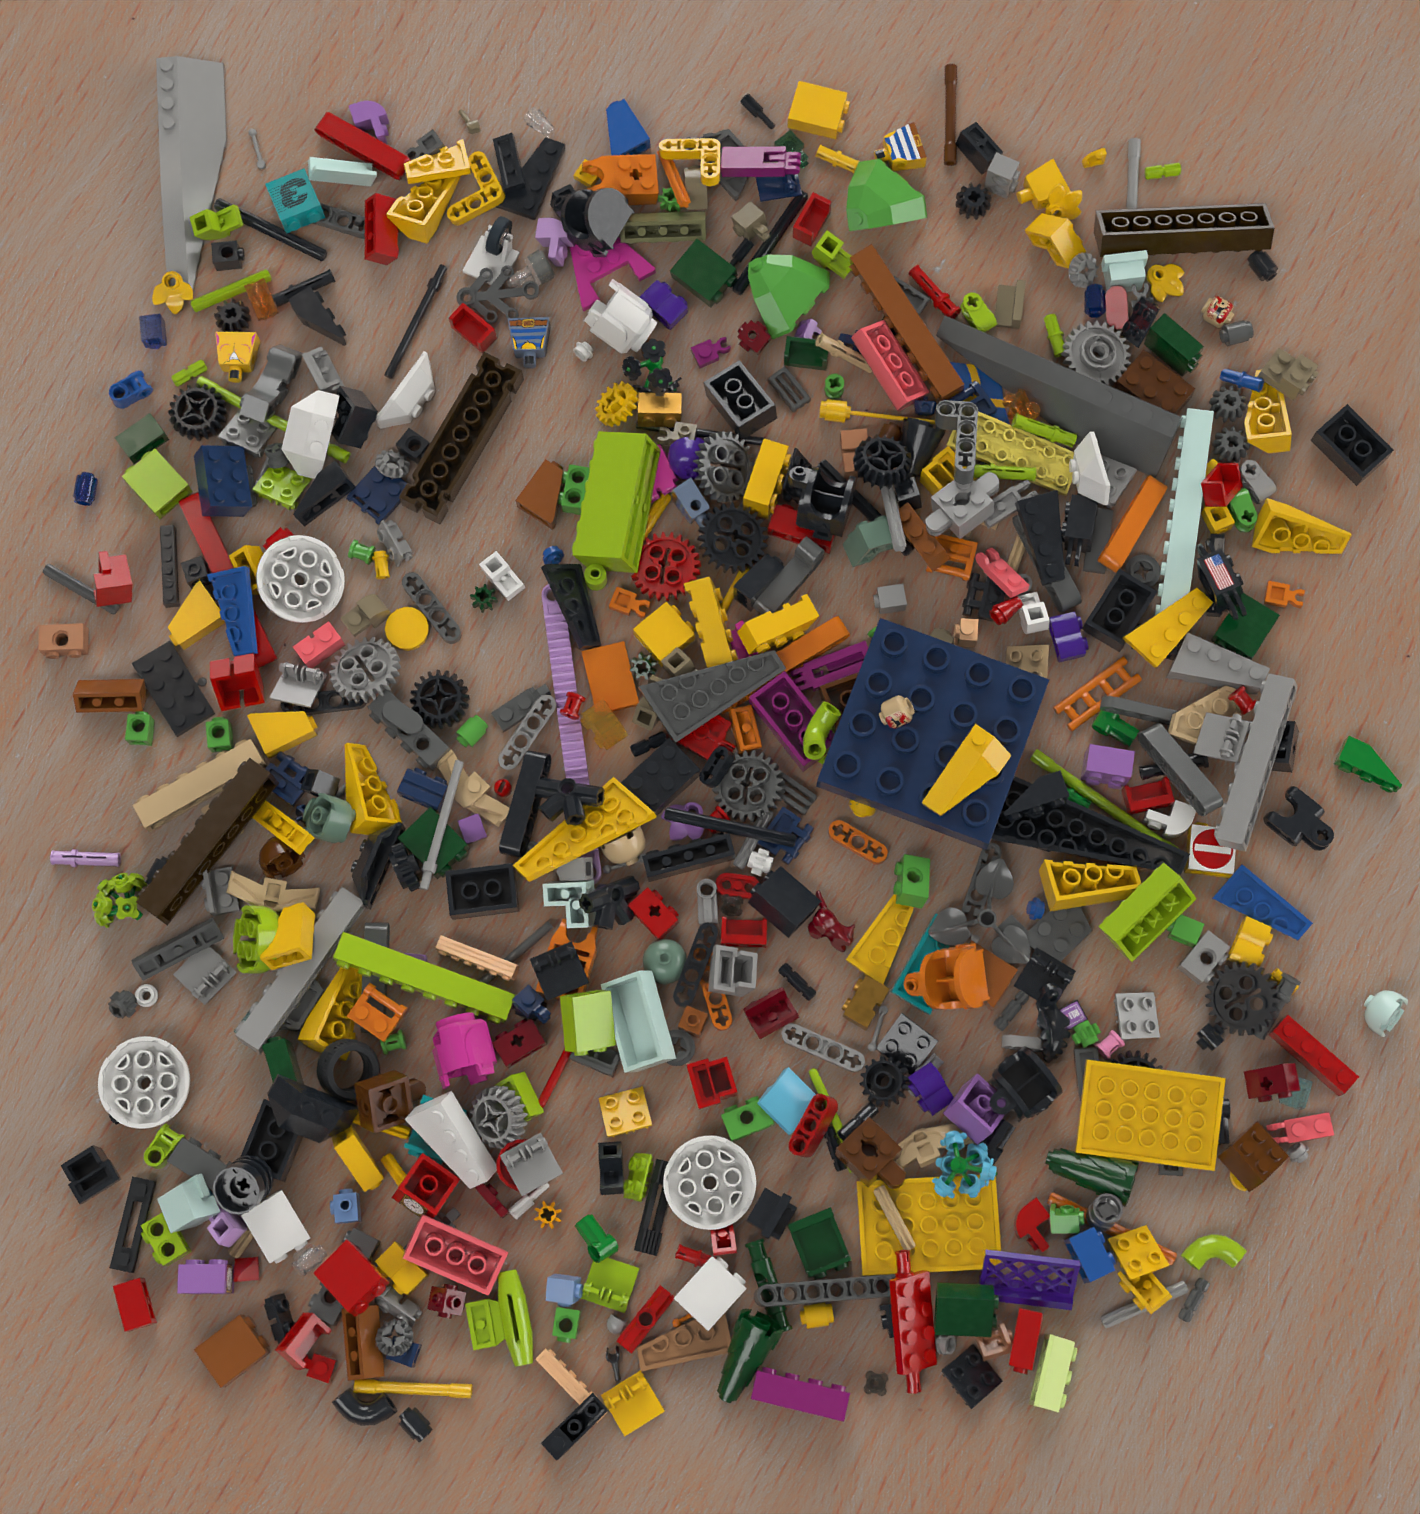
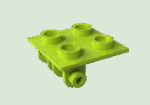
M285 466L281 468L269 467L252 491H255L258 497L265 498L271 503L276 501V505L279 506L281 504V506L289 511L291 509L296 510L298 506L296 500L312 478L298 475L296 471Z
M634 1153L630 1158L628 1164L630 1171L628 1179L624 1182L623 1198L642 1202L643 1198L646 1197L648 1187L645 1184L649 1185L646 1178L651 1177L648 1173L652 1172L654 1164L652 1154Z
M606 1258L599 1263L593 1261L582 1290L581 1299L625 1313L640 1268L611 1258Z

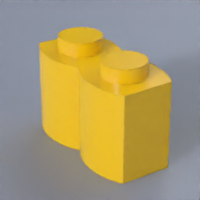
M1248 916L1244 917L1228 953L1227 960L1238 962L1239 965L1242 964V961H1247L1248 968L1252 963H1256L1257 967H1260L1265 956L1262 954L1264 946H1269L1273 934L1270 933L1272 927Z
M394 1242L375 1261L378 1265L377 1269L385 1278L389 1276L394 1282L392 1287L400 1295L403 1293L410 1295L429 1274L421 1266L403 1259L405 1250L398 1242Z

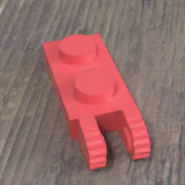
M987 549L985 551L986 555L983 552L975 555V561L984 570L983 572L1010 598L1028 591L1029 584L1000 558L999 553L995 549Z
M1329 1112L1266 1125L1267 1131L1284 1128L1286 1137L1273 1138L1277 1144L1286 1142L1290 1144L1334 1135Z

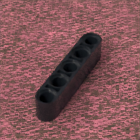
M530 750L525 753L499 844L501 854L522 858L527 852L539 810L538 807H540L542 798H538L536 795V784L538 779L540 780L542 777L548 778L552 763L550 754Z

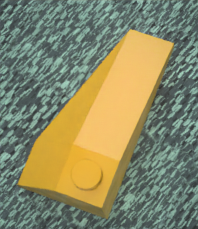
M1266 498L1258 514L1252 547L1270 553H1280V551H1292L1293 553L1314 551L1316 554H1342L1351 537V533L1290 505Z
M975 724L922 801V804L939 816H942L972 792L996 777L1010 759L1011 754L993 735Z
M346 743V801L349 802L351 808L356 812V817L350 826V832L369 835L397 822L402 823L398 805L394 798L390 799L386 791L387 784L385 781H381L376 773L377 766L366 745Z
M352 967L349 970L339 969L307 1017L298 1036V1041L312 1050L322 1053L329 1044L337 1040H355L356 1033L353 1032L355 1022L349 1019L347 1015L362 994V975L357 973L358 969ZM350 1051L340 1056L339 1060L346 1061Z

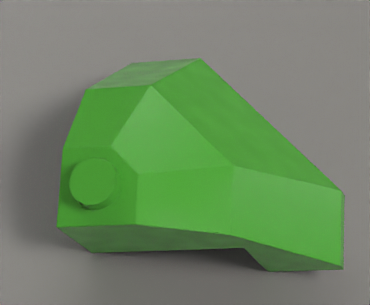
M874 159L858 163L848 186L846 212L849 231L927 218L925 196L913 189L898 173H894L888 168L885 162L881 159Z
M767 254L749 262L748 278L752 294L772 339L792 332L797 326L796 320L802 314L806 315L816 304L814 299L820 293L824 294L830 287V273L828 270L793 255Z

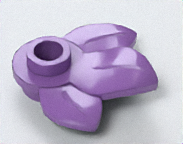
M689 802L684 806L677 804L670 806V808L688 812L694 810L697 814L703 815L702 807L695 802ZM664 811V812L662 813V815H661V817H662L663 819H664L665 811ZM666 820L672 823L669 831L671 840H681L687 835L694 840L700 838L704 828Z

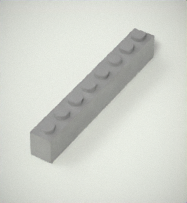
M1268 673L1266 681L1263 680L1260 693L1262 695L1260 701H1256L1254 706L1255 717L1249 724L1247 731L1249 735L1247 742L1244 741L1241 761L1235 765L1234 775L1236 776L1234 782H1231L1228 787L1229 798L1227 803L1223 804L1221 816L1223 817L1221 823L1217 824L1214 836L1220 846L1244 852L1247 850L1298 688L1293 678Z
M341 887L339 892L335 891L329 899V906L326 910L322 909L316 917L312 959L279 968L276 973L277 978L273 983H269L263 991L264 996L260 1002L256 1001L250 1008V1015L247 1020H242L237 1026V1034L235 1036L238 1041L258 1054H262L264 1051L262 1045L267 1044V1040L275 1036L337 949L342 933L349 932L366 908L359 897L345 888Z

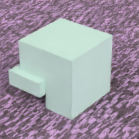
M1147 250L1104 255L1101 267L1104 274L1106 292L1114 285H1120L1127 292H1131L1132 285L1135 284L1136 290H1141L1146 277L1144 267L1148 260Z
M202 1174L191 1177L157 1199L170 1233L197 1227L220 1213L214 1195L209 1196L210 1193Z

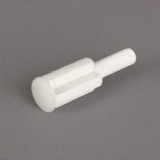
M545 1183L529 1196L527 1194L524 1195L508 1209L510 1214L517 1220L535 1204L533 1201L550 1185Z

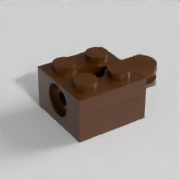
M396 1070L354 1083L360 1126L375 1134L407 1122L405 1118L413 1111L412 1102L422 1099L423 1095L426 1094L425 1084L415 1078L409 1079L407 1075Z
M870 1117L836 1148L835 1156L867 1187L878 1178L891 1189H897L904 1183L906 1177L905 1170L895 1162L901 1156L902 1148Z

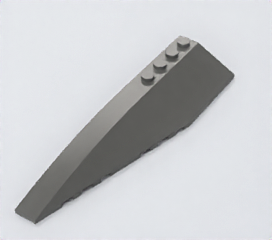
M944 315L936 336L1052 426H1059L1064 431L1077 434L1075 443L1078 445L1089 432H1094L1101 455L1136 468L1138 471L1151 475L1154 478L1157 477L1183 417Z

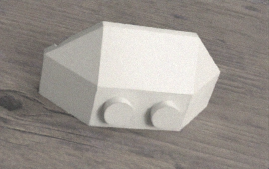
M423 351L411 370L377 414L375 422L380 429L411 423L414 418L421 414L422 406L425 402L430 401L434 396L435 386L431 364L425 351Z
M317 390L291 406L282 451L298 475L315 479L317 474L322 471L339 395Z
M1089 432L1074 450L1073 459L1069 461V472H1073L1072 483L1076 484L1079 494L1102 505H1108L1110 483L1094 432Z

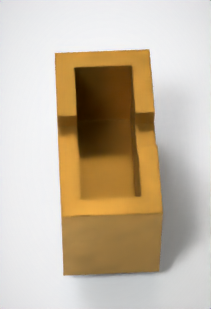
M638 392V427L673 428L675 427V422H681L682 393H664V396H656V393Z
M866 975L863 980L858 979L853 988L856 991L852 999L847 998L841 1010L845 1011L843 1018L864 1030H867L876 1014L873 1011L875 1005L880 1007L890 988Z

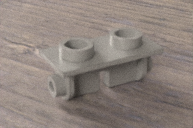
M382 520L377 529L378 538L387 548L389 558L399 567L402 559L408 561L413 558V552L406 540L398 542V539L403 538V534L397 523L392 520L385 523Z
M386 1286L385 1291L376 1297L374 1302L382 1312H389L396 1320H404L412 1329L416 1319L418 1320L423 1313L420 1311V1307L408 1298L401 1305L399 1301L403 1295H400L391 1286Z

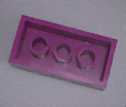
M784 671L749 697V704L752 705L755 712L802 772H804L820 760L807 758L803 751L804 734L816 710ZM830 730L825 742L826 752L824 756L827 755L835 735L832 730Z
M763 1367L762 1371L757 1370L751 1395L752 1400L844 1422L850 1393L845 1391V1386L832 1383L831 1388L822 1386L823 1381L808 1378V1382L800 1381L799 1375L786 1372L784 1377L776 1375L777 1370Z

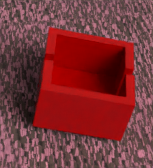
M254 653L236 656L233 661H230V658L210 661V681L221 712L241 708L240 690L243 689L245 707L265 703L264 684Z

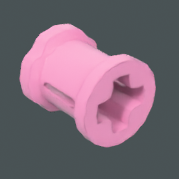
M1113 1030L1109 1032V1035L1103 1041L1094 1044L1100 1055L1106 1060H1109L1111 1058L1110 1055L1119 1047L1122 1048L1125 1045L1121 1037Z

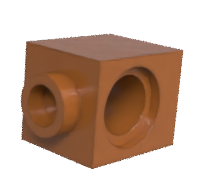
M687 1005L678 1024V1030H683L690 1035L700 1038L707 1022L708 1014Z

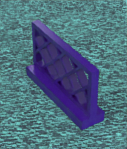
M985 1250L978 1284L993 1285L994 1295H998L999 1302L1072 1310L1080 1261ZM989 1259H998L1002 1262L994 1266ZM1023 1262L1025 1265L1017 1268L1014 1263ZM1047 1265L1049 1268L1041 1271L1037 1266ZM1008 1267L1012 1272L1004 1275L1000 1270ZM1064 1267L1073 1268L1072 1271L1064 1274L1060 1269ZM1029 1270H1032L1035 1273V1275L1029 1278L1023 1274ZM1055 1272L1059 1277L1051 1281L1047 1276ZM992 1274H995L997 1277H989V1276L992 1275ZM1018 1276L1021 1280H1014L1013 1278ZM1042 1279L1045 1283H1040L1036 1281ZM1065 1282L1068 1286L1059 1285V1284Z

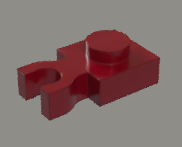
M482 1183L475 1188L501 1218L510 1213L496 1197L498 1191L490 1183L487 1186L485 1183Z

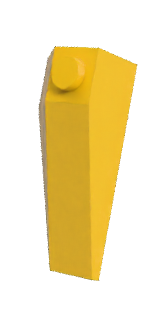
M461 176L425 181L418 187L415 185L410 189L411 192L405 197L400 196L387 212V217L408 238L428 244L441 222Z
M1256 370L1255 377L1259 375L1261 370ZM1264 382L1261 392L1252 390L1244 428L1247 442L1267 453L1290 451L1292 433L1284 394Z

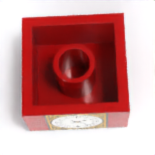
M422 1153L391 1198L419 1217L423 1214L434 1219L460 1178Z

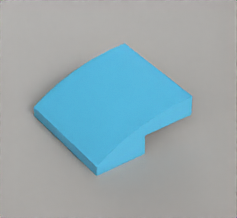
M788 1067L781 1072L775 1083L766 1089L757 1104L790 1135L795 1131L811 1099L816 1094Z

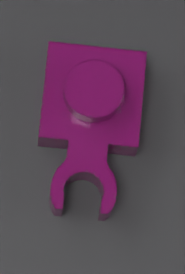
M726 337L720 338L715 344H712L709 339L691 347V352L700 369L719 361L718 354H726L731 350V346L721 347L722 343L727 342Z

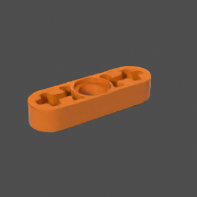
M836 820L830 824L828 834L836 843L873 864H882L886 860L888 851L882 843L844 821ZM839 826H842V832L847 835L849 831L853 832L849 836L847 843L844 841L846 839V836L842 834H839L838 836L834 835V827L838 828ZM859 836L863 838L864 846L855 848L851 840ZM868 842L872 843L870 848L874 851L878 848L881 849L883 857L873 858L874 853L870 850L865 854L864 851L868 846Z

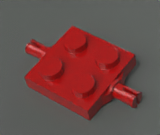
M716 715L676 742L706 761L718 747H725L732 753L736 748V745L725 740L732 723L719 715Z

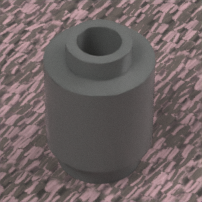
M1244 320L1223 325L1222 330L1219 332L1221 342L1227 346L1247 342L1254 335L1251 322H1245Z

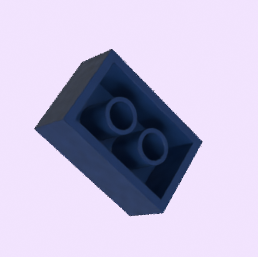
M201 445L194 454V463L202 516L244 517L252 508L244 447Z

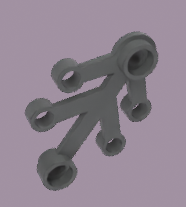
M506 265L501 269L500 275L487 291L478 292L485 282H489L493 278L492 271L489 268H483L480 271V276L471 287H464L458 291L456 299L459 305L464 303L469 308H474L484 316L488 324H494L498 319L496 312L488 310L479 301L488 300L503 312L507 319L511 311L516 312L514 318H519L518 311L515 308H510L500 299L525 296V298L533 300L538 297L540 290L537 283L533 281H527L519 288L499 290L506 280L512 279L514 276L513 268ZM506 269L511 270V274L509 276L504 275V271ZM484 272H490L488 278H483ZM529 288H534L535 293L529 295L527 293V290ZM466 295L471 296V300L469 302L464 301V297ZM489 314H494L495 318L493 320L487 319Z

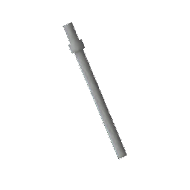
M455 760L427 861H424L422 871L424 873L419 887L422 890H428L432 874L436 872L437 864L435 863L464 762Z

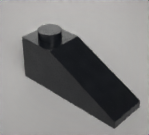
M334 461L317 474L293 515L305 527L354 490L356 486L345 470Z

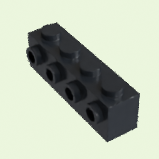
M722 832L714 834L711 838L702 840V838L691 840L686 845L675 844L669 846L667 850L649 851L646 855L642 856L648 882L735 860V852L730 834Z

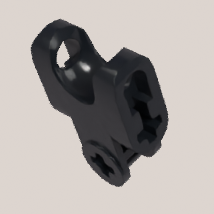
M1295 786L1289 787L1286 790L1285 798L1293 806L1294 815L1283 817L1275 811H1271L1263 818L1265 825L1292 846L1296 847L1301 841H1304L1314 850L1321 851L1326 849L1334 839V832L1330 826L1320 820L1325 813L1324 809ZM1320 834L1324 836L1321 841L1317 839Z

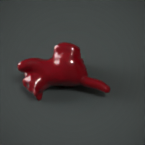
M817 890L816 897L822 902L819 904V909L812 921L807 926L808 932L815 939L827 937L836 950L845 952L846 946H850L854 941L855 924L851 926L842 925L834 913L827 908L821 892Z

